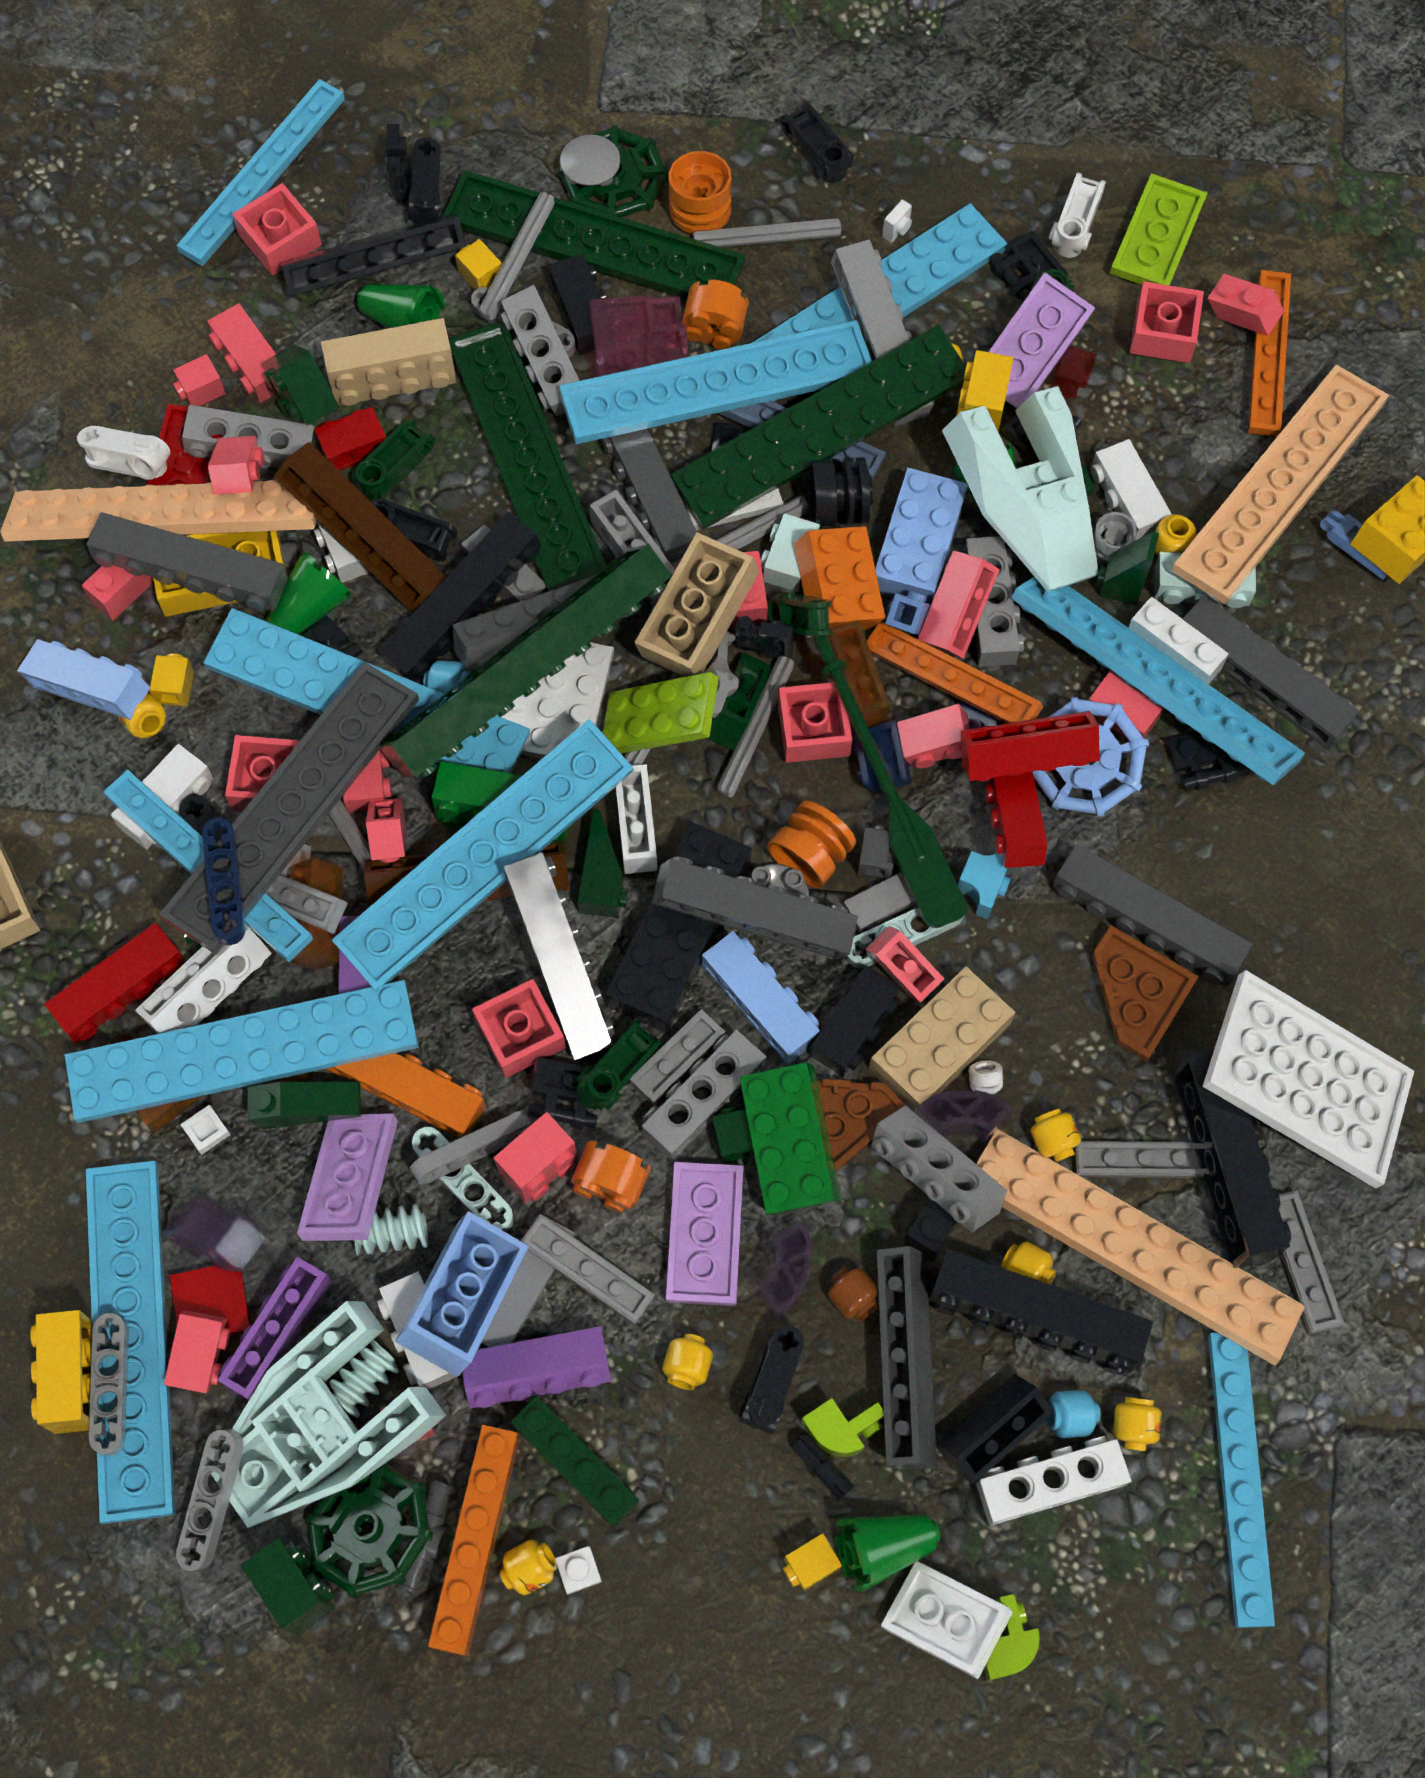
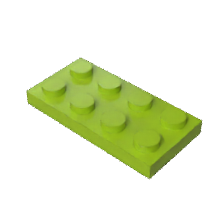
M1151 173L1113 262L1110 274L1140 285L1145 281L1170 286L1205 202L1207 192Z
M712 672L609 692L603 734L621 754L709 738L719 677Z

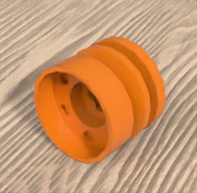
M694 151L680 156L672 163L669 170L670 217L674 224L684 232L694 234L696 231L718 230L728 222L731 215L732 177L731 169L724 159L714 153Z
M805 800L798 805L796 813L789 816L788 824L790 827H781L768 842L767 850L777 864L802 872L808 887L819 889L825 885L835 872L836 866L834 862H843L846 858V853L851 852L856 846V839L848 826L834 813L815 802Z

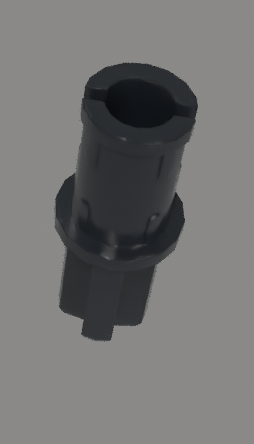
M804 1434L793 1444L794 1451L814 1472L812 1477L815 1478L817 1476L835 1496L837 1501L855 1486L834 1464L835 1458L833 1456L829 1458L809 1434Z

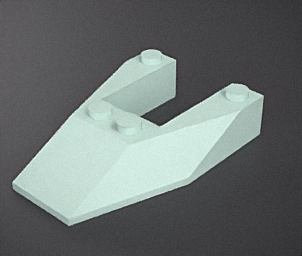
M1056 386L1034 392L1015 410L1040 461L1039 463L1018 469L1015 468L986 406L960 412L942 432L986 520L1047 592L1096 577L1099 571L1073 419L1059 387Z
M346 1301L268 1369L232 1429L237 1431L242 1437L243 1451L229 1501L247 1528L352 1487L420 1439L446 1416L426 1387H408L359 1431L324 1382L384 1331V1328L365 1302ZM224 1441L221 1447L224 1449V1452H229L230 1446ZM220 1460L213 1462L214 1465L226 1466V1463H219ZM213 1471L211 1475L221 1487V1476Z

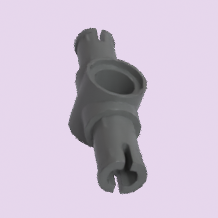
M431 1481L425 1501L430 1531L433 1532L432 1541H427L405 1576L406 1581L401 1585L397 1583L396 1589L416 1595L426 1564H430L432 1558L437 1559L446 1534V1527L443 1526L445 1520L442 1519V1515L451 1491V1486ZM412 1516L410 1517L407 1525L414 1526ZM403 1537L401 1548L406 1549L411 1539Z

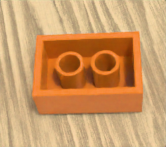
M866 526L809 530L794 543L804 595L832 600V606L829 607V627L833 628V633L870 630L885 619Z

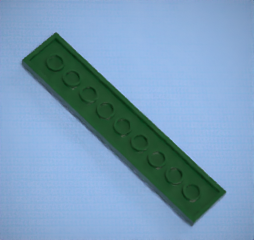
M464 170L443 216L455 213L459 218L463 231L513 245L540 193ZM554 197L555 204L530 250L558 260L583 254L587 264H593L595 271L686 299L690 287L699 281V286L708 285L709 280H721L736 286L745 264L744 254Z
M504 321L449 338L452 357L517 518L534 531L540 541V551L534 560L546 585L547 592L596 576L607 566L512 336Z
M937 325L672 473L671 479L700 527L704 530L810 470V462L812 460L831 459L959 387L964 382L966 366L940 325Z

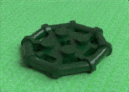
M612 125L610 129L591 134L607 138L619 151L620 166L618 171L621 172L613 176L611 184L607 186L586 185L579 190L577 184H571L566 180L562 167L558 168V177L562 179L572 203L619 217H625L643 210L649 212L654 208V201L664 182L669 180V170L664 166L655 147L656 141L651 137L644 138L620 129L618 125ZM619 141L634 146L635 148L629 147V150L622 148V144L619 143ZM647 156L651 166H644L641 157ZM644 178L652 179L648 189L645 192L642 189V182ZM594 195L599 201L608 202V206L590 200V198ZM633 196L636 199L634 201L616 206V201L625 199Z
M388 1461L353 1485L356 1486L370 1481V1487L366 1488L365 1492L357 1494L352 1492L351 1488H347L322 1498L312 1514L306 1516L305 1525L308 1526L312 1554L311 1570L315 1575L320 1574L345 1590L351 1598H359L363 1593L392 1584H403L406 1581L405 1576L427 1541H432L433 1532L430 1531L424 1495L427 1490L422 1482H415L389 1466ZM386 1482L401 1490L394 1499L382 1492ZM342 1496L343 1499L332 1517H327L339 1497ZM410 1503L414 1526L407 1525V1519L403 1515L402 1508ZM374 1519L373 1531L366 1536H362L364 1530L360 1528L361 1524L364 1521L370 1523ZM323 1529H330L333 1533L334 1542L331 1541L332 1547L327 1550ZM403 1537L410 1538L411 1541L396 1563L391 1556ZM340 1556L352 1563L349 1574L334 1565V1562ZM383 1564L386 1568V1571L364 1577L365 1567H378Z

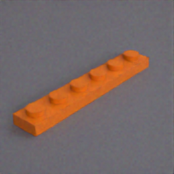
M1261 270L1258 285L1276 291L1284 312L1268 336L1255 332L1248 433L1277 437L1281 433L1291 273Z
M883 621L878 623L863 646L866 652L1006 724L1034 720L1043 708L1041 701L885 624Z

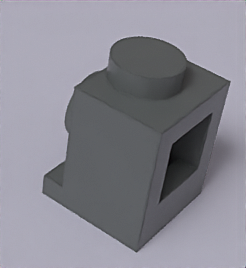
M884 826L865 827L857 876L886 880L891 877L894 855L889 846V828Z

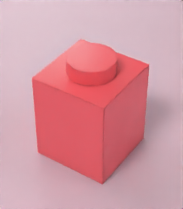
M207 354L173 369L177 379L173 386L181 401L187 399L189 405L201 406L225 395L221 379Z

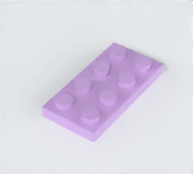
M1047 273L1042 275L989 351L990 353L1014 357L1005 401L1016 409L1034 392L1038 391L1095 310L1094 306Z
M361 1114V1117L328 1121L297 1231L302 1241L368 1240L398 1123L394 1114Z
M674 1162L666 1302L736 1306L743 1166Z

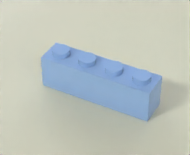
M37 639L17 670L33 688L129 720L132 719L137 705L145 698L150 689L149 685L141 678L143 675L141 671L134 666L125 664L123 667L104 656L98 659L79 648L73 651L57 641L48 643Z
M732 931L702 954V966L788 1065L811 1047L820 1033L818 1029L820 1024L811 1012L807 1011L804 1013L797 1005L798 998L788 986L783 988L775 979L777 975L773 968L766 961L761 963L753 954L755 949L744 936L739 938Z

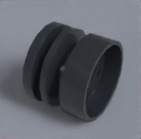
M865 457L856 458L855 472H852L849 458L843 459L841 473H836L832 459L812 460L810 462V498L814 523L820 524V527L835 526L838 511H843L847 525H852L854 523V510H857L860 524L869 523L870 510L873 504V487Z

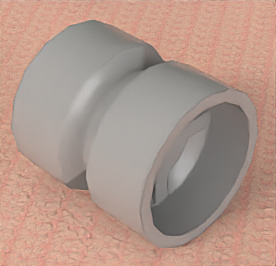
M1111 512L1103 515L1098 520L1093 533L1098 566H1107L1112 553L1135 541L1137 528L1129 516L1120 512Z

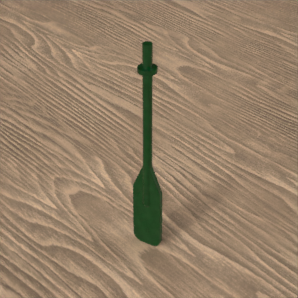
M826 635L816 637L814 641L826 665L821 670L823 677L832 678L888 802L889 846L924 923L931 928H940L960 920L967 911V905L932 828L900 798L843 673L848 668L845 660H837Z

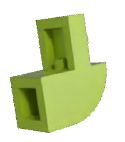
M831 1398L804 1416L801 1424L825 1453L835 1457H851L861 1453L865 1447L858 1436L862 1434L867 1439L883 1428L880 1422L884 1419V1410L877 1402L848 1422Z
M1014 1594L1003 1596L996 1600L1009 1607L1013 1613L1004 1629L1005 1636L999 1638L983 1669L986 1681L1007 1677L1022 1671L1033 1661L1039 1648V1629L1023 1630L1022 1624L1027 1623L1026 1612L1022 1601L1016 1602Z

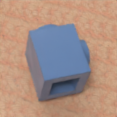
M910 590L907 596L896 593L888 605L885 624L919 635L931 607V604L926 603L927 596Z

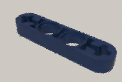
M213 818L204 825L202 832L211 927L216 939L221 944L234 945L243 939L246 930L237 841L232 824L227 819ZM223 829L222 844L224 848H218L214 837L217 834L216 830ZM222 858L229 859L232 862L229 870L223 873L213 870V865L217 860ZM225 889L234 891L235 896L231 902L221 904L216 901V896L220 891ZM224 914H230V919L234 926L230 934H225L223 930L226 927Z

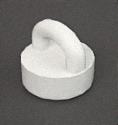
M979 1061L969 1067L970 1088L974 1093L991 1095L997 1093L1003 1087V1068L999 1063Z

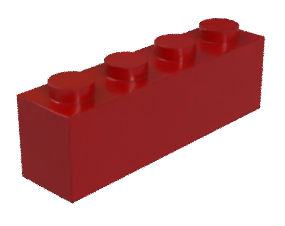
M1090 711L960 731L962 766L969 781H988L993 777L1006 775L1020 776L1025 772L1038 770L1052 771L1057 767L1070 765L1085 766L1090 762L1100 761L1099 725Z
M1025 772L1020 776L1006 775L991 778L985 787L986 802L993 806V809L990 811L991 828L998 831V835L995 836V848L997 855H1002L1004 867L1045 865L1048 843L1033 772Z
M155 922L44 1005L76 1044L80 1040L85 1041L91 1038L97 1032L98 1027L107 1020H114L122 1015L126 1006L134 1000H139L149 995L154 988L153 986L164 978L169 979L186 962Z

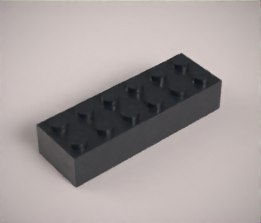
M691 822L674 857L690 859L693 861L692 865L697 867L711 866L722 869L724 875L736 878V876L745 875L751 863L752 848ZM651 901L605 994L606 1006L668 1034L702 964V954L708 951L721 924L652 904Z
M1214 1049L1188 1054L1171 1075L1191 1141L1202 1144L1204 1142H1213V1147L1195 1149L1200 1169H1207L1210 1173L1204 1174L1203 1180L1228 1262L1232 1263L1234 1268L1239 1267L1241 1269L1269 1263L1291 1247L1289 1243L1291 1242V1232L1288 1224L1283 1222L1279 1211L1281 1205L1278 1191L1272 1188L1268 1176L1270 1165L1267 1157L1261 1153L1258 1144L1260 1136L1257 1124L1251 1121L1249 1113L1203 1087Z
M947 1249L929 1298V1303L934 1304V1309L940 1313L954 1316L956 1312L968 1316V1322L987 1328L990 1324L1002 1328L1001 1333L1010 1338L1021 1340L1022 1336L1033 1339L1036 1341L1035 1345L1039 1348L1055 1352L1056 1348L1069 1352V1357L1075 1361L1089 1364L1090 1360L1103 1364L1105 1371L1119 1376H1124L1125 1372L1130 1374L1142 1362L1154 1322Z

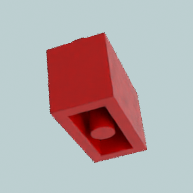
M373 407L365 410H356L349 416L335 421H327L321 426L314 428L323 456L338 471L358 465L386 439V435Z

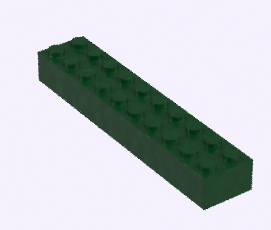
M650 544L629 549L387 738L380 745V749L402 777L417 778L420 776L421 779L427 777L437 769L438 766L435 762L444 756L450 758L464 747L461 743L463 740L471 735L475 738L489 728L487 721L496 715L502 717L515 707L513 703L515 699L522 695L527 697L541 686L538 682L547 675L552 677L566 667L564 661L573 655L578 657L592 646L589 643L591 639L598 635L603 637L617 626L614 623L615 620L623 615L628 617L640 609L641 604L639 601L647 596L652 598L666 588L664 582L672 575Z

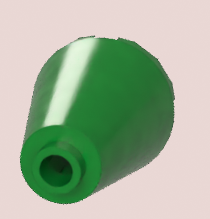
M367 284L359 291L357 296V303L361 313L386 329L439 319L440 309L445 310L443 294L438 288L429 285Z
M304 551L287 580L275 612L270 611L266 620L273 625L299 635L350 599L353 593L330 571L320 564L318 565L315 562L316 559Z
M927 1515L845 1517L839 1519L835 1524V1528L841 1527V1535L835 1536L838 1559L842 1565L841 1568L845 1577L853 1576L857 1584L851 1587L858 1593L872 1588L934 1552L937 1548V1542L940 1541L938 1525L934 1520L930 1521Z

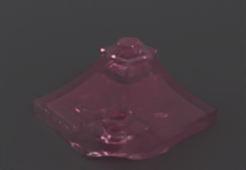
M651 295L590 300L589 308L595 349L596 377L689 357L685 323L682 324L680 297L652 299Z

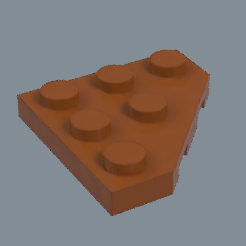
M1110 925L1092 955L1117 1045L1147 1062L1199 976Z
M817 1080L836 1173L873 1141L879 1122L905 1106L885 1083L871 1082V1084L850 1083L848 1080Z

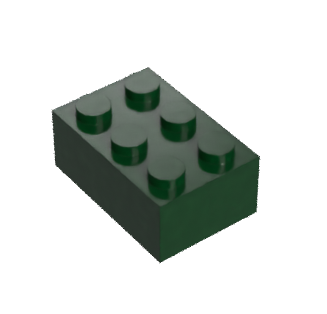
M277 1538L240 1566L280 1628L299 1636L335 1610L331 1603L335 1595L324 1579L321 1580L319 1576L316 1577L311 1572L310 1565L312 1559L304 1548L301 1549L293 1541L288 1544L284 1540Z

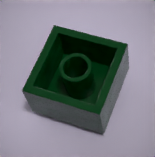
M292 345L262 362L266 372L262 373L263 377L272 390H277L281 398L278 400V404L286 417L291 416L294 421H299L308 426L339 408L310 351Z

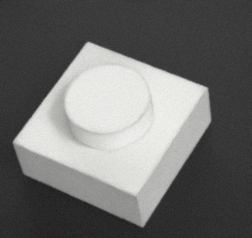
M903 199L884 219L882 237L891 243L899 235L903 236L912 223L910 219L912 205Z
M210 1105L180 1124L201 1155L230 1136V1133Z
M590 1546L555 1558L567 1595L602 1582Z

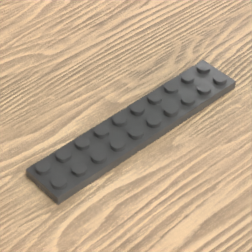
M364 662L235 820L232 827L237 841L244 918H246L380 750V745L393 734L417 704L419 696L416 692ZM221 838L217 842L218 848H224ZM204 858L160 912L159 916L161 920L216 955L224 944H221L216 939L211 927ZM225 858L219 859L213 865V870L218 873L226 872L230 869L232 862ZM230 889L222 890L216 896V901L221 904H227L233 900L235 893ZM224 914L226 927L223 930L225 934H230L234 926L230 919V914Z

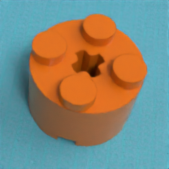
M709 280L708 285L699 286L700 281L694 283L689 289L683 314V336L689 341L712 344L717 350L730 348L731 344L739 341L742 336L749 305L748 298L744 299L741 296V289L725 281Z
M587 1141L571 1179V1182L574 1184L572 1192L587 1199H591L593 1195L605 1200L603 1205L615 1212L623 1213L624 1209L635 1208L650 1173L651 1166L648 1164L641 1167L643 1159L616 1146L606 1144L603 1150L595 1148L598 1141Z

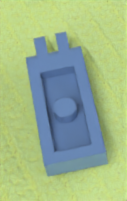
M1332 510L1320 522L1321 528L1327 532V538L1383 580L1387 574L1350 545L1363 524L1349 514L1343 516L1338 511Z

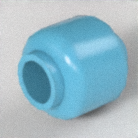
M439 660L435 661L430 670L425 672L423 683L424 686L445 694L472 672H466L461 662Z
M1085 1390L1057 1391L1051 1396L1050 1401L1047 1402L1053 1414L1045 1420V1423L1059 1438L1089 1436L1094 1431L1096 1423L1100 1420V1407Z

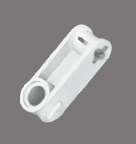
M1077 172L1059 222H1054L1049 235V239L1052 240V245L1058 255L1072 258L1081 254L1082 250L1087 249L1092 233H1089L1099 206L1106 181L1101 180L1097 182L1082 177V174Z
M100 426L86 427L77 435L78 444L86 452V463L92 468L136 476L145 480L158 478L167 470L166 461L171 454L170 449L158 437Z

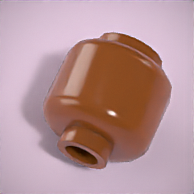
M845 1267L831 1278L830 1281L833 1285L828 1292V1297L845 1319L862 1321L879 1307V1288L864 1269L855 1268L849 1271Z

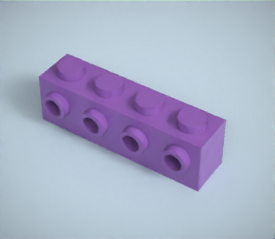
M296 1257L294 1262L284 1269L280 1276L278 1287L273 1294H270L264 1300L259 1310L260 1315L254 1324L244 1331L240 1339V1346L235 1354L225 1361L220 1370V1377L217 1381L247 1401L250 1400L267 1370L289 1352L333 1283L326 1273L299 1257Z
M601 1326L478 1349L471 1364L463 1371L464 1387L470 1409L476 1407L486 1408L497 1403L512 1400L523 1401L533 1396L549 1393L559 1394L570 1389L585 1386L595 1387L601 1383L611 1382Z

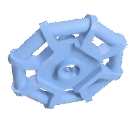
M1073 697L1069 703L1049 716L1090 711L1092 715L1107 717L1104 725H1099L1100 761H1096L1093 765L1088 763L1085 766L1070 765L1057 767L1056 771L1066 783L1060 791L1046 773L1048 771H1032L1034 779L1052 802V808L1097 814L1098 817L1105 816L1104 813L1130 794L1140 791L1142 788L1140 782L1146 748L1149 747L1148 739L1143 738L1124 712L1123 705L1119 703L1113 705L1080 700L1077 697ZM1115 723H1117L1130 742L1123 745L1119 744L1110 731ZM1132 752L1129 774L1126 775L1119 772L1122 753ZM1114 779L1122 784L1102 798L1099 789ZM1072 788L1092 791L1093 800L1069 797Z

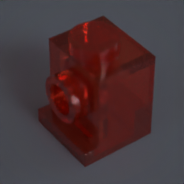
M1069 346L1064 353L1053 387L1058 386L1063 397L1076 399L1079 388L1086 389L1097 354Z

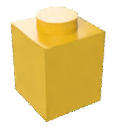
M478 239L471 245L463 247L455 255L458 273L474 290L481 287L490 288L502 266L500 260Z
M175 653L168 654L167 656L156 655L149 691L160 704L188 707L194 677V670L189 659Z
M822 1533L786 1555L784 1560L787 1566L782 1569L793 1588L799 1585L802 1591H805L838 1571L842 1565Z

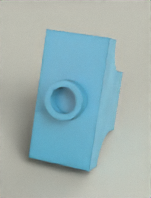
M971 851L958 884L961 893L968 895L974 900L977 909L976 915L985 919L989 918L997 896L1004 897L1011 878L1005 876L1008 868L1004 867L1002 855H997V853L982 855Z

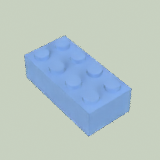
M907 467L875 569L881 596L893 599L896 593L907 596L910 590L927 596L926 603L932 604L933 596L939 587L964 506L968 488L967 483Z
M468 1211L454 1227L395 1342L458 1377L471 1364L529 1246Z

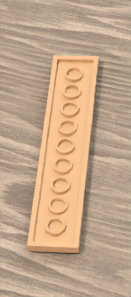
M1335 365L1177 559L1171 571L1226 605L1384 406L1389 395L1342 367Z
M277 480L255 482L252 492L214 495L211 482L206 484L146 485L138 487H87L83 489L24 490L15 492L0 532L4 542L90 538L101 512L180 535L315 529L317 519L313 513L306 509L305 505H302Z
M997 1129L976 1165L1007 1190L1002 1205L1004 1209L1276 1366L1305 1308L1303 1304L1239 1267L1234 1268L1232 1263L1053 1160L1042 1157L1039 1152Z

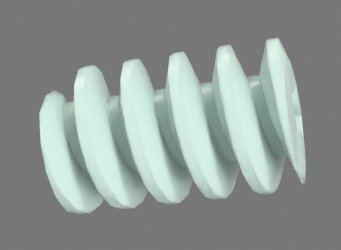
M413 1204L411 1215H407L403 1205L399 1206L397 1216L394 1217L389 1207H385L383 1218H379L375 1210L368 1240H354L357 1256L360 1254L362 1245L367 1254H373L376 1243L383 1253L387 1252L390 1242L396 1251H401L404 1240L409 1249H415L418 1238L423 1247L427 1248L428 1230L426 1216L420 1212L417 1204Z
M375 1340L370 1342L372 1349L364 1347L359 1352L363 1358L362 1361L356 1358L349 1360L353 1369L352 1372L343 1368L339 1370L343 1379L342 1383L333 1379L329 1381L333 1390L332 1394L346 1414L357 1418L360 1416L356 1404L367 1407L370 1405L365 1394L368 1392L379 1395L380 1392L375 1384L376 1381L386 1385L389 1383L385 1371L388 1370L396 1374L399 1372L394 1362L395 1359Z

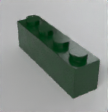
M538 1396L511 1421L514 1429L613 1530L640 1504L639 1499Z

